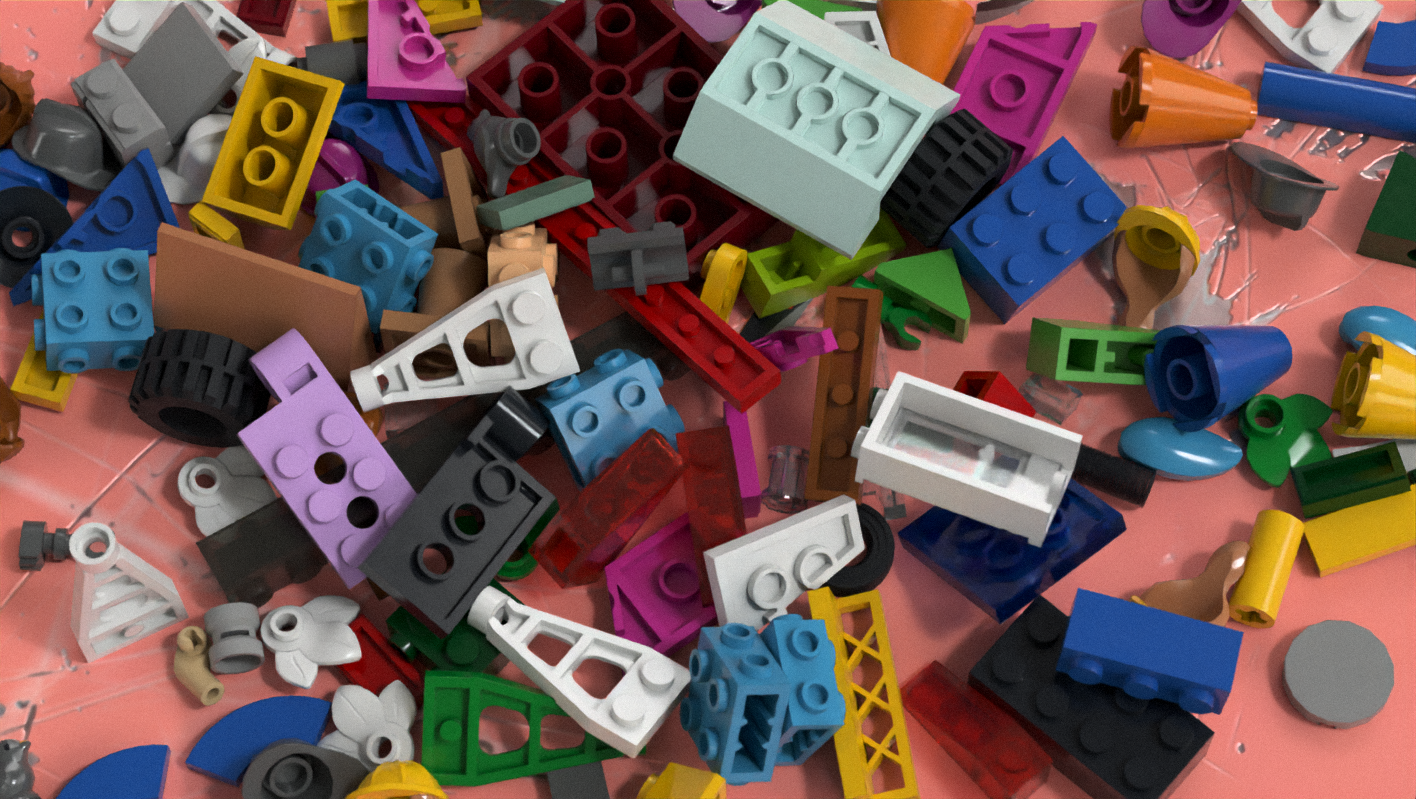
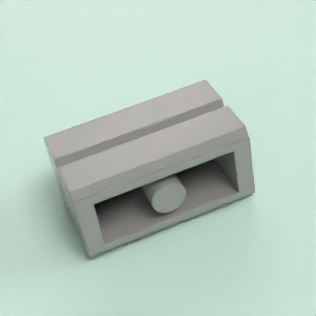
M108 59L77 77L70 84L78 100V105L86 109L95 119L102 134L103 143L117 162H120L122 169L140 150L147 147L150 150L157 170L170 163L176 157L172 144L169 141L170 138L166 127L115 59Z

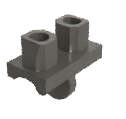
M671 221L653 223L647 231L626 233L619 227L600 229L597 237L587 238L594 291L635 286L636 296L647 295V285L689 280L683 227L675 228Z

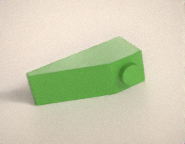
M1032 317L1026 370L1053 380L1146 385L1144 374L1146 354L1153 353L1157 340L1152 341V339L1160 330L1079 320Z

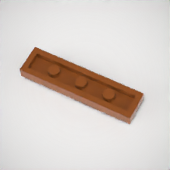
M827 286L823 327L831 328L838 349L819 356L805 500L826 502L844 494L854 499L856 505L861 506L864 481L862 484L855 481L858 459L851 456V450L860 427L865 426L869 428L883 302V292L879 289Z

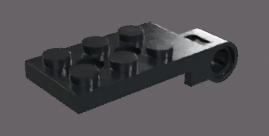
M510 385L504 390L505 392H501L357 567L441 640L450 634L472 606L478 595L486 588L556 498L516 463L538 440L551 421ZM456 510H466L475 517L477 521V532L475 535L464 534L457 528L454 520ZM432 548L438 550L444 556L447 565L444 574H435L426 568L423 562V552L425 549Z

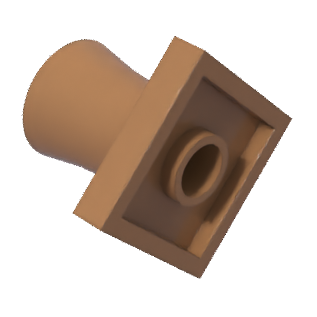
M460 147L442 152L440 154L449 195L425 202L398 206V208L438 233L433 249L452 248L477 255L488 263L487 252L495 228L480 224L476 206L489 202L487 193Z
M452 248L432 249L431 254L434 256V262L429 272L419 282L417 312L410 313L383 309L380 332L385 354L483 292L488 283V263L477 255ZM486 321L470 331L463 343L468 360L481 367L496 365L495 357H491L490 322ZM440 343L419 353L412 361L415 374L420 380L430 381L449 377L458 371L452 349L446 343Z

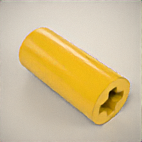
M1270 509L1262 510L1257 514L1248 542L1250 549L1245 559L1244 574L1235 582L1228 603L1229 614L1234 620L1255 628H1270L1274 626L1305 529L1304 524L1293 515Z

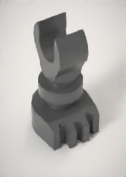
M24 520L19 547L20 570L41 571L45 564L46 554H53L54 560L65 561L67 555L73 558L69 548L72 534L68 533V528H56L55 533H48L47 522ZM91 543L86 548L85 555L93 559L102 556L104 552H93L89 549L93 544Z

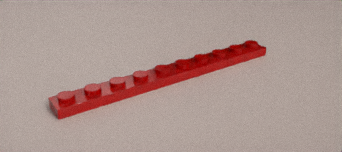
M467 94L465 103L406 100L415 122L447 151L460 147L477 177L487 186V174L475 154L474 144L467 136L468 126L484 109ZM535 156L527 164L516 167L508 180L504 196L559 178L560 176L540 158ZM590 202L532 221L535 223L536 228H547V239L552 244L557 243V249L593 281L587 238L597 237L600 229L616 228L615 224ZM679 281L647 285V295L636 296L635 286L604 290L741 414L782 383L781 371Z

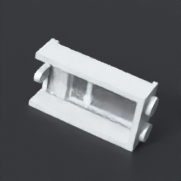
M898 371L889 390L880 388L874 399L870 412V419L873 420L870 428L861 426L854 440L851 456L858 459L855 481L862 484L864 479L871 483L988 525L1008 530V532L1025 536L1029 538V544L1041 548L1074 472L1083 435Z

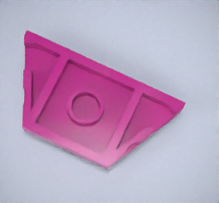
M1080 22V27L1050 28L1049 23L1029 24L1023 28H1014L1010 25L984 27L953 90L960 94V100L950 114L967 109L1013 149L1010 165L998 183L1000 186L1036 158L1096 34L1097 24Z
M691 508L604 567L615 636L648 646L668 658L699 637L701 627H713L718 624L703 552L744 536L747 533L736 528L723 527L717 523L715 518ZM621 669L623 678L625 676V672Z

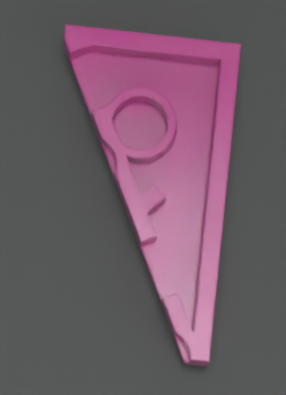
M368 0L367 99L465 103L466 83L463 78H456L446 62V51L440 41L430 33V25L415 0Z
M787 326L749 342L781 372L808 362L810 357L826 354L838 349L831 328Z

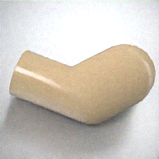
M188 626L182 629L177 636L178 647L174 658V672L178 680L204 705L210 706L221 700L225 688L210 672L208 651L212 646L210 638L207 637L204 629L199 626Z

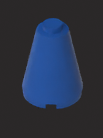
M1175 325L1160 330L1152 339V341L1157 340L1153 353L1146 354L1144 374L1150 398L1160 413L1168 411L1178 421L1172 425L1179 430L1195 432L1212 426L1284 376L1292 365V347L1286 335L1275 326Z

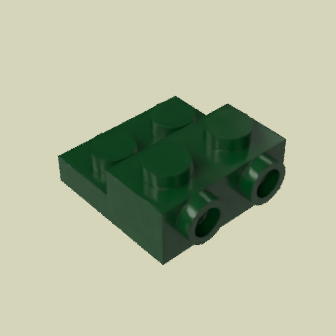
M494 578L487 585L506 594L517 603L525 605ZM401 605L385 620L390 638L387 640L389 645L397 649L409 663L416 658L430 671L482 672L496 676L510 662L503 653L486 639L485 633L468 624L467 619L471 607L450 634L442 640ZM505 620L501 622L502 625L507 623Z

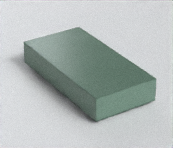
M564 175L478 205L476 210L480 224L507 231L592 201V198L595 196L591 180Z

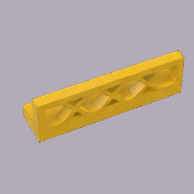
M829 587L807 591L812 620L825 621L828 639L834 644L836 653L834 666L838 691L844 697L846 705L844 725L834 734L845 799H921L880 591L876 589L838 599L835 598ZM871 607L874 623L861 642L844 632L841 614ZM876 638H877L879 653L876 652L875 650H873L872 648H870V647L872 646V644L874 643V641L876 640ZM847 644L855 648L850 658ZM865 655L880 663L883 669V675L871 693L855 684L852 675ZM885 690H887L889 704L880 699ZM856 694L865 699V702L862 704L860 709L858 707ZM874 706L891 715L893 727L881 744L876 743L863 734L862 724ZM895 742H897L899 756L890 751ZM866 746L875 751L870 761L868 760ZM886 758L902 768L905 787L875 794L872 776L883 759Z

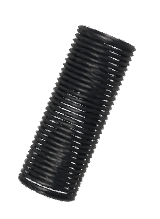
M1081 443L1071 479L1079 484L1088 485V487L1094 488V490L1097 489L1104 492V494L1113 495V497L1126 502L1129 501V503L1143 508L1157 473L1156 471L1149 470V468L1146 470V467L1143 469V466L1140 467V465L1133 462L1130 464V461H1128L1127 463V460H1121L1117 456L1108 455V452L1105 454V451H1099V449L1092 448V446L1089 447L1087 445L1086 447V444L1083 445Z

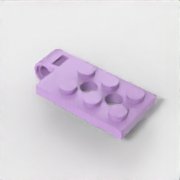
M292 328L248 359L258 378L279 404L236 435L348 589H351L368 577L357 567L417 493L310 345L295 328ZM333 453L343 460L345 474L339 483L325 484L317 478L314 465L320 455ZM354 498H367L376 506L377 518L371 527L359 529L348 521L347 507Z

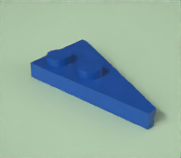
M362 81L360 84L344 85L328 132L338 139L347 142L358 152L429 199L444 197L443 180L406 100L367 99V81Z
M148 147L140 150L46 253H56L67 249L78 252H103L115 248L148 250V255L157 252V231L161 223L180 227ZM41 258L9 291L13 306L32 300L31 274H41Z

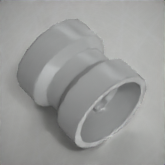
M243 602L227 603L213 607L205 613V631L212 638L213 642L208 651L212 671L219 674H240L255 670L264 664L263 644L256 637V631L260 627L257 606Z

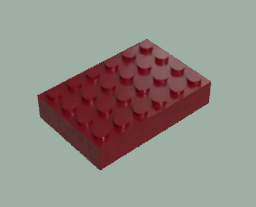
M566 0L466 76L469 97L480 107L489 111L491 116L506 119L526 118L535 125L541 140L540 150L536 156L560 177L570 175L591 180L595 197L589 202L626 233L647 231L653 223L669 221L675 225V228L683 227L689 280L679 282L691 292L705 281V279L701 278V270L710 250L715 249L718 251L724 243L745 249L779 221L776 217L673 160L674 151L698 94L724 57L663 0Z

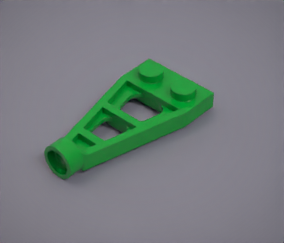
M425 670L421 765L437 780L439 785L481 786L622 757L626 754L585 731L584 740L579 746L559 749L544 748L540 743L542 718L548 714L570 716L556 704L554 698L539 688L482 672ZM495 705L523 714L529 723V737L526 743L519 749L497 754H489L483 751L479 745V719L481 712L486 707ZM646 745L637 756L646 755Z

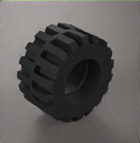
M967 109L956 111L940 121L921 140L882 198L880 207L926 248L934 247L940 243L947 230L991 194L1010 165L1013 149Z
M168 329V331L156 332L146 340L128 402L132 412L137 414L138 418L165 435L200 446L227 448L243 445L236 434L266 413L271 394L249 363L248 359L257 353L256 351L233 339L199 330Z

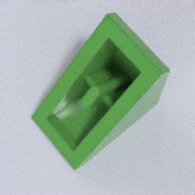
M952 248L882 262L878 265L874 274V283L879 285L878 289L883 292V296L886 295L894 300L892 306H899L904 309H917L929 316L933 328L963 344L968 336L971 311Z

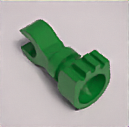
M860 275L851 287L878 289L879 285ZM884 295L880 325L881 323L884 325L901 348L918 350L921 341L907 333L904 326L915 325L929 333L932 327L929 316L917 309L892 306L894 300Z

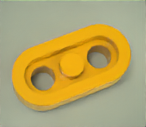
M724 243L718 251L715 249L710 250L704 260L701 278L705 279L700 300L728 324L746 269L748 254L742 248Z

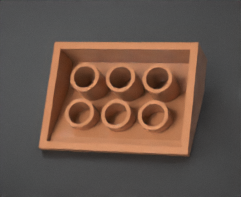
M163 222L161 223L157 231L154 299V328L156 332L168 331V329L210 332L233 339L258 353L286 332L295 328L310 345L341 390L355 392L350 371L370 365L378 359L361 287Z

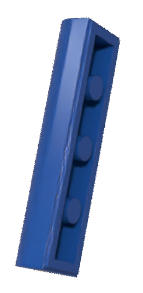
M1264 62L1257 97V115L1416 143V88Z

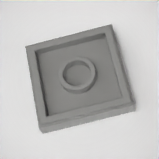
M184 2L178 5L122 69L166 127L170 143L178 146L185 140L189 128L198 119L207 116L244 74L195 8Z

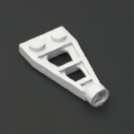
M115 0L92 32L96 44L128 59H132L178 5L184 2L195 8L216 37L220 32H224L240 42L246 38L260 35L216 0ZM264 39L267 60L298 68L296 56L272 46Z
M1242 0L1236 10L1285 59L1300 68L1334 74L1380 17L1384 6L1376 0H1318L1320 7L1302 28L1289 26L1274 11L1272 7L1273 0Z
M543 267L492 285L370 365L350 371V375L363 411L367 412L393 402L505 392L504 390L509 385L515 390L531 389L580 372V368L545 268ZM500 319L507 325L515 348L514 358L504 365L481 367L471 363L463 347L465 337L470 331L487 320ZM440 343L448 344L452 349L458 366L456 374L430 381L420 380L416 376L412 365L414 357ZM381 374L389 382L387 389L381 390L377 376Z
M98 522L86 523L72 534L69 548L75 560L70 627L88 663L189 618L173 580L119 544L113 531L108 526ZM93 542H102L106 545L104 554L99 558L93 559L85 555L86 548Z
M487 586L478 595L468 614V624L485 633L487 640L543 692L554 698L556 704L585 731L633 759L689 692L691 683L690 671L652 648L519 604L492 586ZM503 620L507 621L505 625L501 624ZM538 634H542L565 642L572 648L556 666H550L533 654L527 646ZM598 659L616 665L625 672V676L605 699H597L590 696L573 679L572 674L584 660Z

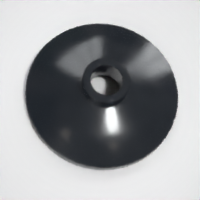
M14 186L0 190V284L13 288L41 258V254L46 253L73 223L66 207L55 196L42 189L30 186ZM26 227L31 231L32 239L28 245L17 246L14 244L12 234L15 229Z

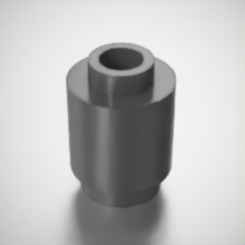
M353 39L306 46V57L297 58L298 69L340 80L345 85L360 84L362 81H367L366 42L354 44Z

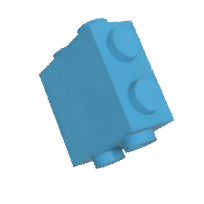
M356 179L335 189L327 190L315 206L314 213L317 218L311 234L304 240L299 249L298 257L301 261L298 267L361 287L371 331L378 334L380 333L383 309L413 313L417 304L414 294L418 284L429 272L434 262V256L431 252L438 233Z
M115 248L103 252H78L67 249L56 253H42L41 274H31L32 306H43L44 319H34L35 351H45L46 370H61L71 374L81 373L87 369L115 368L119 371L137 370L146 340L154 334L148 250Z
M614 349L600 355L594 360L593 368L578 376L572 374L552 381L547 386L548 392L535 398L541 413L551 421L548 428L578 490L593 502L597 500L608 501L620 496L628 489V483L645 474L651 476L667 470L674 464V458L687 451L680 437V434L685 432L682 419L673 405L665 404L658 389L664 386V382L657 366L649 357L644 359L629 349L624 351L623 349Z
M785 614L772 619L770 624L759 634L792 684L775 766L802 765L844 725L846 713L845 700L842 693L837 689L834 673L836 661L835 647L833 642L828 639L825 621L803 620V617L799 614Z
M727 623L723 627H701L698 648L692 650L689 659L691 683L688 697L683 698L680 705L681 726L684 731H688L697 746L700 759L707 763L711 772L725 778L726 784L743 786L749 782H771L792 684L754 626H747L741 623Z

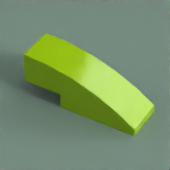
M881 207L878 222L852 260L796 229L789 242L748 253L746 269L740 287L760 319L826 293L827 286H842L876 268L880 263L886 262L904 251L906 243L888 214Z

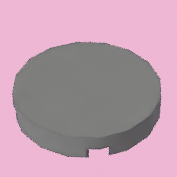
M1326 620L1308 626L1293 639L1283 661L1282 685L1290 703L1307 720L1318 725L1321 722L1326 725H1333L1335 729H1350L1368 723L1384 708L1394 686V664L1386 646L1370 630L1350 621Z

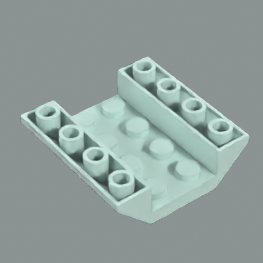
M779 0L755 12L700 90L674 151L673 160L852 260L879 220L880 201L923 137L952 112L960 100V94L787 0Z

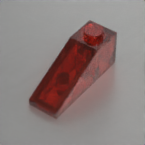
M729 425L675 433L677 462L703 608L715 606L703 552L747 534Z
M937 660L930 663L900 688L903 707L990 799H1028L1048 781L1053 762L1051 757L1012 717Z

